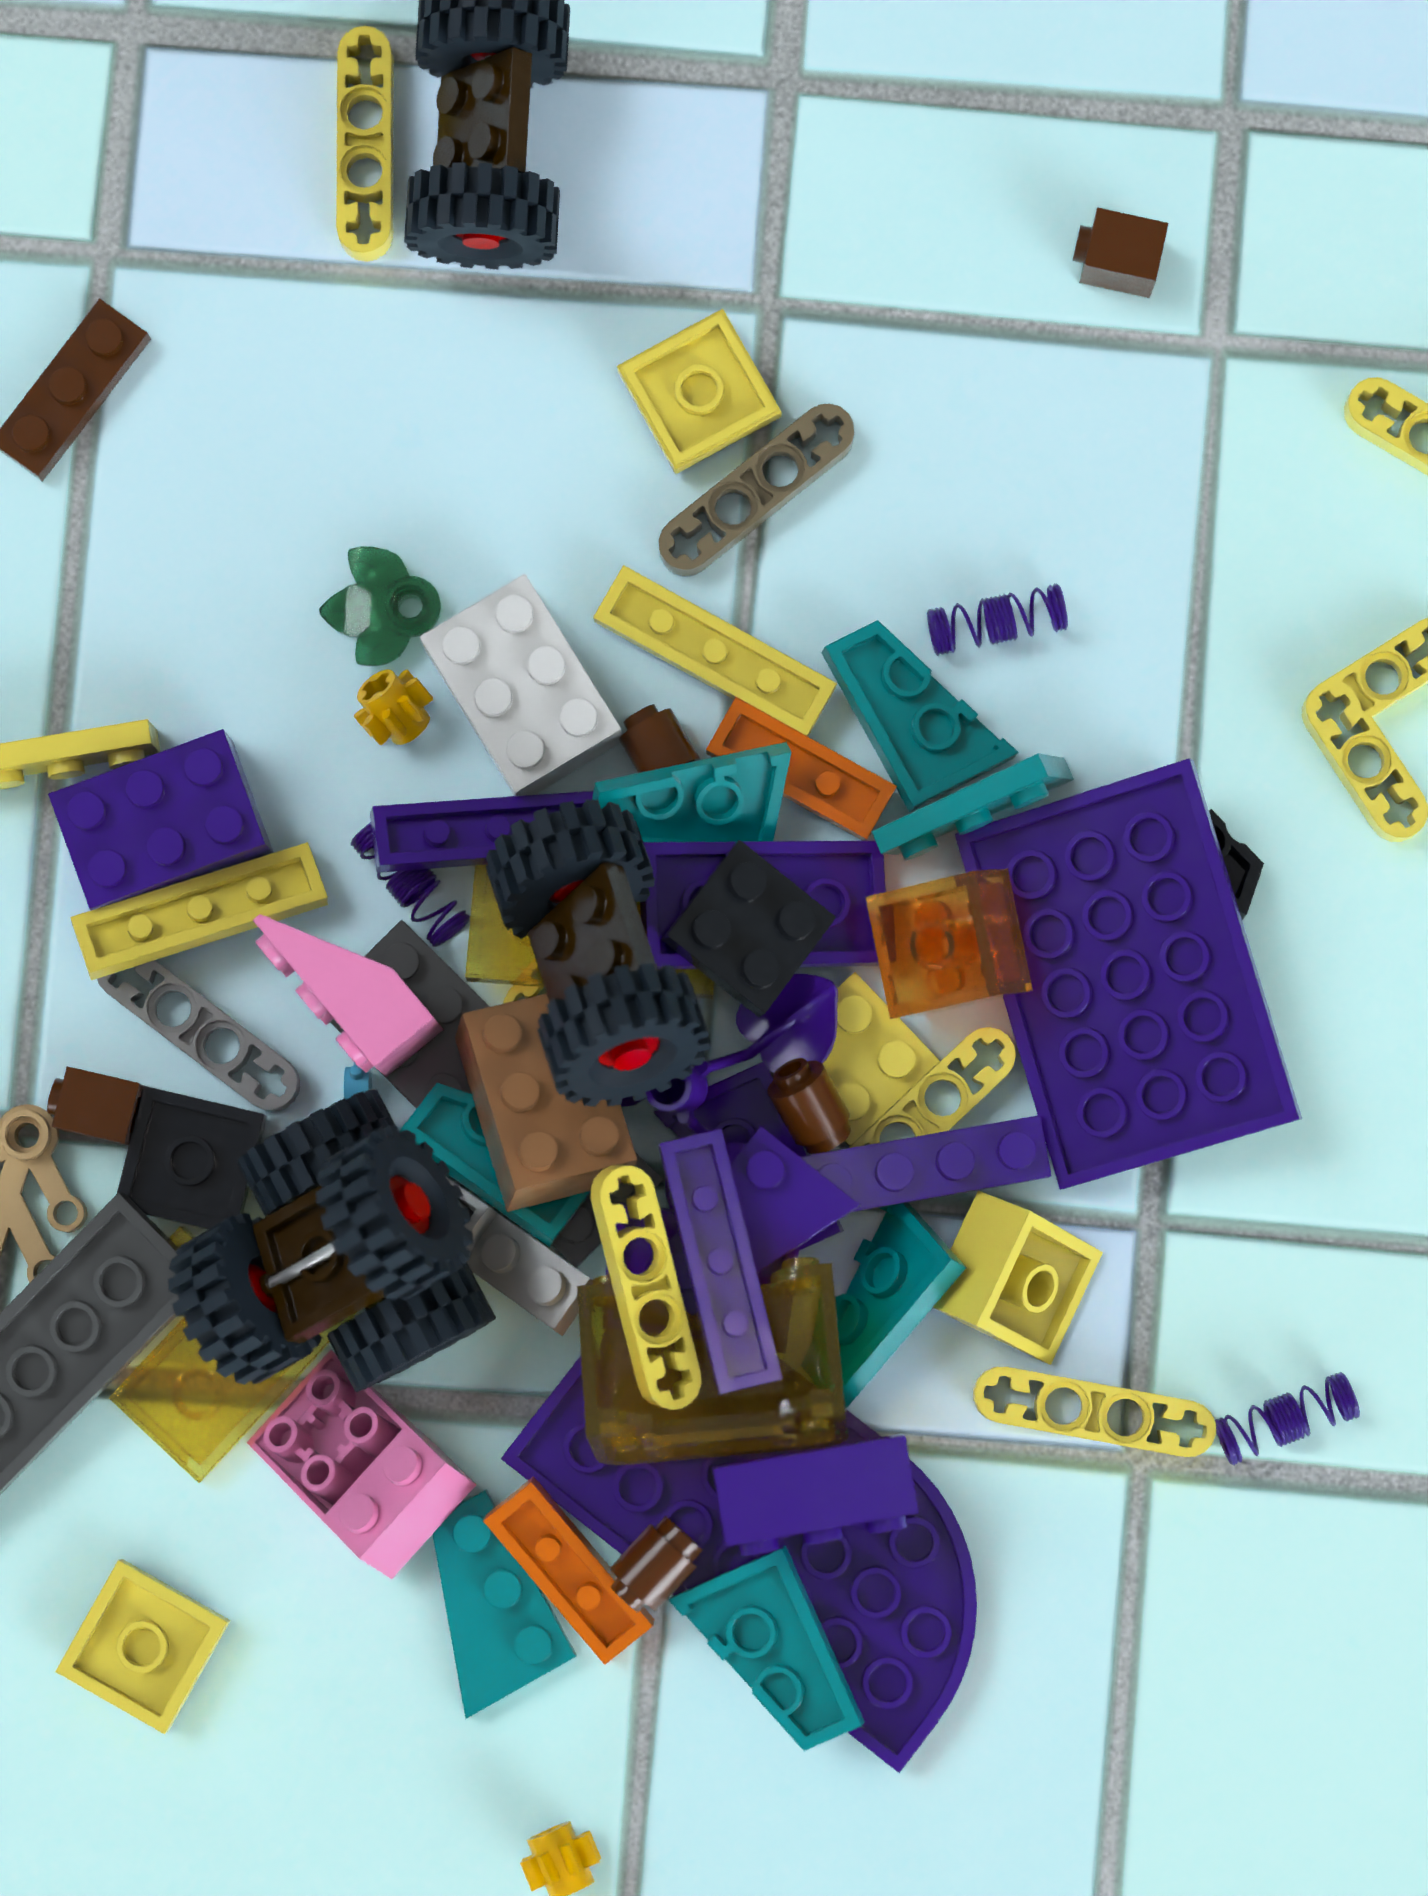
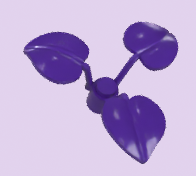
M794 974L767 1012L762 1016H756L744 1005L740 1004L736 1013V1025L743 1037L753 1044L744 1050L709 1061H703L701 1065H690L693 1072L684 1080L676 1077L670 1080L672 1087L661 1093L656 1088L647 1091V1100L653 1107L659 1110L677 1112L678 1120L681 1124H686L695 1134H700L709 1130L694 1116V1110L699 1108L706 1099L708 1093L706 1076L709 1073L748 1061L759 1053L762 1061H766L768 1069L772 1073L784 1063L796 1058H804L806 1061L816 1060L823 1064L833 1049L837 1034L838 989L833 981L821 976ZM632 1096L622 1098L621 1107L634 1106L642 1100L634 1102ZM730 1142L725 1144L730 1164L745 1147L746 1143ZM665 1180L666 1199L669 1208L673 1209L667 1181Z

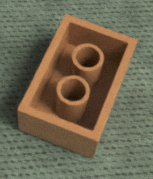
M547 993L462 1013L455 1036L507 1212L588 1192L591 1189L594 1178L601 1170L612 1165L635 1166L637 1162V1156L621 1105L607 1106L606 1100H601L595 1107L584 1106L582 1098L576 1103H572L566 1100L564 1094L560 1095L557 1092L537 1028H540L538 1020L541 1013H549L546 1006L549 1003Z

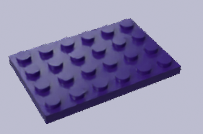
M1188 758L1002 818L963 835L955 834L1037 1115L1041 1116L1045 1142L1060 1190L1302 1119L1197 770L1192 759Z

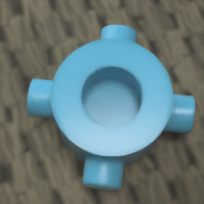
M355 1063L352 1067H345L344 1098L346 1100L354 1094L372 1089L371 1069L365 1073Z

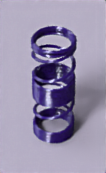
M1054 583L1053 586L1049 585L1047 597L1041 589L1037 587L1033 589L1030 596L1029 621L1019 599L1011 592L1008 595L1003 594V596L999 594L998 597L995 595L994 598L991 596L990 598L986 597L985 600L981 598L977 610V635L969 615L959 603H956L952 610L951 629L944 608L940 606L939 609L937 607L935 609H928L927 621L934 653L939 656L940 654L944 655V653L948 655L949 650L952 653L955 652L957 608L962 611L975 645L978 648L982 644V606L984 607L985 623L990 643L994 645L1004 641L1007 643L1008 640L1010 642L1012 640L1016 641L1018 637L1010 597L1014 599L1018 606L1029 636L1033 637L1034 598L1036 592L1041 595L1047 607L1053 630L1055 632H1058V630L1061 632L1062 630L1066 631L1068 628V617L1060 585Z
M371 822L362 828L351 840L350 845L354 847L353 849L356 850L357 854H360L361 859L371 860L375 858L374 854L370 856L364 855L365 852L374 848ZM431 869L397 871L385 877H382L381 873H377L378 880H389L386 884V890H389L388 892L397 900L400 907L405 908L417 902L411 912L410 919L412 922H422L442 913L432 925L426 937L429 943L432 944V947L440 946L448 941L469 922L470 915L466 914L465 910H462L448 919L434 932L439 923L457 905V900H453L424 917L417 919L414 917L420 905L441 883V880H436L437 874H434V871Z
M1343 1372L1330 1375V1377L1326 1376L1325 1397L1328 1409L1317 1393L1306 1385H1303L1300 1390V1407L1294 1396L1289 1392L1282 1393L1281 1396L1277 1395L1273 1399L1269 1398L1268 1401L1264 1400V1412L1256 1405H1251L1248 1412V1421L1252 1441L1240 1423L1231 1415L1215 1419L1216 1433L1229 1463L1235 1466L1238 1462L1242 1463L1243 1458L1227 1419H1230L1236 1425L1253 1454L1257 1457L1259 1455L1253 1425L1254 1409L1257 1410L1269 1426L1272 1436L1279 1447L1286 1446L1287 1443L1291 1444V1442L1296 1440L1299 1441L1300 1438L1304 1439L1305 1435L1310 1437L1311 1432L1304 1405V1390H1308L1313 1395L1331 1426H1336V1420L1330 1399L1329 1383L1336 1406L1344 1421L1349 1422V1419L1359 1418L1360 1408L1346 1375Z

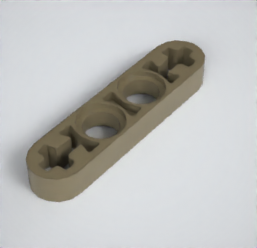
M831 403L819 404L811 408L669 521L661 530L658 540L660 558L664 566L673 574L680 576H694L702 572L840 462L849 453L854 441V422L849 413L842 407ZM820 421L827 427L835 423L840 425L837 436L839 444L833 447L826 440L811 450L810 458L817 462L812 467L808 466L802 451L790 443L795 438H798L802 449L815 439L817 431L815 424ZM775 456H784L791 459L798 470L795 480L789 485L781 487L771 485L766 481L762 470L764 464L769 459ZM736 493L746 498L751 506V511L745 521L739 524H728L719 519L715 508L721 497ZM701 513H705L712 530L723 538L718 542H714L712 534L709 532L696 544L698 557L691 560L688 555L682 554L675 558L672 555L675 550L673 537L681 534L686 539L695 536L703 529L702 522L696 517Z

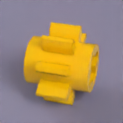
M390 669L382 670L368 678L360 687L357 693V700L363 708L354 714V718L379 745H383L389 738L394 744L403 745L417 738L427 727L430 715L424 709V706L433 700V696L417 677L414 678L408 669L401 672L399 676Z
M567 1821L537 1833L526 1840L532 1855L521 1859L520 1865L531 1891L545 1886L549 1896H568L595 1882L589 1867L600 1863L601 1856L590 1830L576 1836L571 1821Z

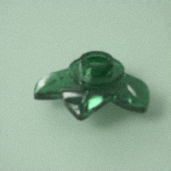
M371 546L351 548L348 551V563L356 584L349 585L335 593L320 607L319 613L327 624L337 632L348 637L358 638L355 648V658L358 665H386L395 661L403 654L411 637L421 636L436 625L441 615V600L437 590L430 582L421 577L409 575L406 566L397 554L387 549ZM415 598L422 602L421 612L412 618L403 616L400 613L402 603L407 599Z

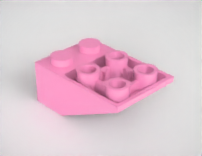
M259 914L253 919L254 923L264 933L255 941L257 946L286 978L293 972L298 974L304 983L295 989L296 993L325 1025L329 1024L333 1019L336 1020L344 1031L335 1040L365 1073L375 1067L387 1077L444 1030L393 968Z
M332 1350L323 1357L246 1442L360 1560L390 1579L395 1577L476 1486L436 1444L372 1386L355 1392L336 1353Z

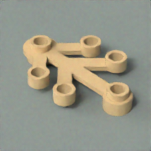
M24 1104L10 1109L0 1119V1163L4 1162L0 1174V1257L9 1230H11L28 1264L27 1278L30 1283L37 1276L39 1266L45 1261H52L56 1255L51 1254L22 1195L29 1171L32 1172L49 1203L47 1219L53 1228L67 1233L75 1232L85 1224L88 1211L85 1203L80 1198L71 1195L52 1157L59 1141V1129L51 1127L53 1116L41 1107ZM33 1124L38 1129L39 1138L36 1144L25 1148L20 1144L18 1135L24 1126ZM65 1202H72L78 1211L76 1220L69 1225H62L57 1218V1210Z

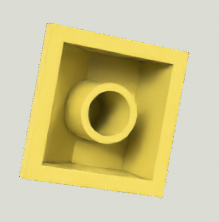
M978 1190L951 1247V1251L967 1268L933 1308L981 1333L1051 1365L1103 1252L1030 1210Z

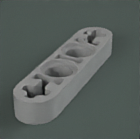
M156 960L134 967L135 972L152 985L158 973L164 977L162 982L149 991L143 1008L138 1007L135 1002L145 994L125 981L116 988L113 985L117 978L116 973L97 979L99 986L109 996L254 1106L264 1111L278 1112L288 1108L295 1102L300 1092L301 1082L295 1067ZM181 992L190 1001V1015L181 1025L175 1027L166 1026L159 1020L157 1014L158 1004L166 994ZM229 1029L238 1036L240 1042L239 1051L230 1062L224 1064L215 1063L207 1056L206 1041L214 1031ZM254 1047H257L262 1052L260 1056L253 1060L260 1068L271 1074L279 1067L284 1070L280 1081L287 1088L280 1097L270 1093L264 1100L261 1099L258 1095L262 1088L261 1083L245 1071L239 1083L232 1078L233 1074L247 1064Z

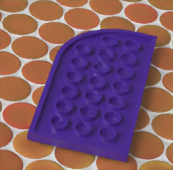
M601 1329L500 1459L526 1480L534 1476L559 1506L621 1555L650 1523L656 1527L665 1516L670 1518L703 1549L693 1561L697 1567L672 1594L673 1596L770 1553L741 1556L739 1544L726 1547L713 1472L714 1466L882 1437L850 1411L831 1402L819 1387L778 1355L782 1380L718 1395L706 1343L693 1341L701 1371L702 1384L698 1396L691 1404L682 1409L670 1410L650 1404L642 1397L637 1386L624 1332ZM675 1342L667 1347H648V1355L662 1356L666 1370L665 1376L657 1380V1388L668 1390L673 1395V1383L682 1379V1373L679 1370L668 1367L663 1350H675ZM911 1460L910 1465L919 1513L905 1515L906 1528L869 1534L866 1530L865 1522L841 1526L843 1539L805 1545L803 1533L778 1537L779 1548L786 1545L865 1721L861 1727L847 1733L898 1773L906 1766L951 1704L963 1680L971 1656L977 1615L975 1576L963 1532L952 1509L938 1488Z

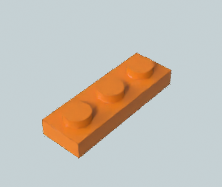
M735 697L707 746L706 754L711 757H717L787 742L791 750V757L783 797L858 839L867 841L872 833L871 831L874 830L896 791L897 786Z
M534 1476L485 1515L483 1522L604 1665L653 1627L655 1619L645 1607L639 1613L636 1612L611 1589L610 1586L617 1580V1577L609 1569L608 1563Z

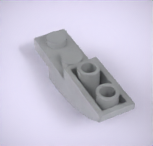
M447 1177L451 1186L456 1184ZM460 1187L463 1194L458 1199L460 1207L468 1208L471 1221L464 1226L473 1232V1244L467 1246L471 1251V1256L467 1263L472 1272L563 1336L599 1284Z

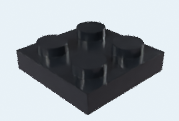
M738 840L725 854L661 940L747 1009L760 1017L767 1012L836 919V916L741 840Z
M144 1086L117 1193L124 1192L146 1215L204 1229H210L233 1214L237 1216L243 1213L250 1187L237 1161L249 1149L261 1144L267 1115Z

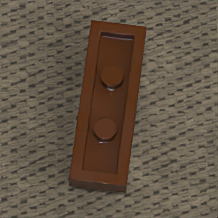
M99 298L1 426L0 452L43 482L151 341L149 334Z

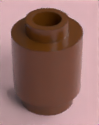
M652 704L632 714L623 722L627 731L618 740L638 773L701 760L671 708L659 712L655 704Z
M796 1058L784 1063L774 1072V1080L769 1085L767 1094L797 1145L804 1146L809 1154H818L836 1148L848 1138L851 1133V1127L848 1123L850 1117L849 1110L820 1061H806L804 1058Z
M665 1516L656 1527L650 1523L609 1568L617 1577V1580L610 1587L636 1612L639 1613L645 1605L657 1612L697 1567L693 1561L703 1549L670 1518Z

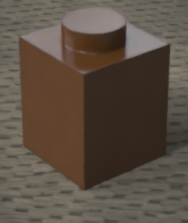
M1097 207L1092 227L1080 225L1072 261L1083 263L1079 283L1150 298L1157 279L1169 223Z
M67 1066L64 1079L56 1078L50 1090L47 1113L54 1115L51 1127L73 1134L129 1146L145 1085Z

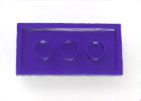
M876 841L743 842L836 916V919L800 967L884 966L890 963L884 854H881ZM643 842L653 869L655 881L654 887H648L650 892L648 899L645 902H640L641 921L657 968L659 970L662 966L669 965L675 967V969H697L661 939L735 842Z

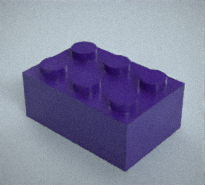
M224 729L48 793L90 910L274 853L234 742Z
M903 1434L882 1436L713 1467L726 1547L739 1544L741 1556L779 1550L778 1537L803 1533L805 1545L843 1539L841 1526L864 1522L869 1534L902 1529L907 1527L905 1515L919 1513L906 1437Z

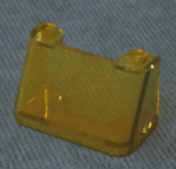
M812 1257L791 1258L782 1262L781 1270L771 1274L770 1284H760L782 1380L718 1395L699 1314L697 1313L692 1316L686 1311L701 1371L702 1384L698 1396L691 1404L682 1409L674 1410L650 1404L641 1395L637 1386L610 1275L594 1278L592 1285L577 1286L586 1437L595 1459L604 1464L631 1465L820 1448L846 1441L849 1434L832 1263L820 1264L818 1259ZM657 1299L647 1302L639 1314L640 1327L648 1336H656L661 1333L669 1320L666 1306ZM675 1342L667 1347H648V1355L662 1356L666 1370L665 1376L657 1380V1388L668 1390L673 1395V1383L682 1379V1373L679 1370L668 1367L663 1350H675Z

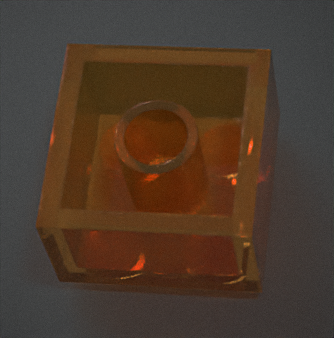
M1008 869L974 870L865 897L890 1019L927 1015L1033 991Z

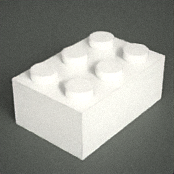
M525 573L419 636L426 653L514 796L536 795L620 744L618 739L622 735L621 727Z

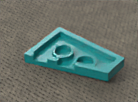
M879 620L826 645L822 650V656L893 784L897 786L896 789L909 812L1014 759L1019 753L1004 738L999 740L976 718L979 714L963 699L958 701L931 676L932 670Z
M787 742L595 782L592 800H598L601 809L608 802L618 804L621 812L627 809L633 815L634 821L637 822L643 842L774 841L791 750Z
M1037 753L871 832L881 854L897 855L901 853L905 861L938 847L935 838L957 830L959 835H963L979 829L993 821L992 814L1011 806L1019 809L1035 803L1048 796L1049 790L1073 781L1074 778L1065 758Z
M440 1083L434 1085L399 1131L400 1133L407 1129L414 1133L416 1145L425 1141L434 1150L432 1159L436 1163L443 1160L450 1170L448 1174L549 1248L590 1194V1191L507 1212L472 1094Z
M910 1203L880 1208L886 1214L872 1242L863 1239L853 1258L860 1265L846 1293L833 1298L801 1362L802 1367L827 1398L844 1409L848 1408L967 1268Z
M487 1489L459 1504L432 1534L465 1719L577 1656L544 1593L483 1522L485 1515L496 1507Z
M786 1545L779 1548V1550L765 1554L668 1599L682 1616H686L708 1640L707 1644L722 1661L725 1659L752 1689V1694L803 1751L861 1727L865 1721Z

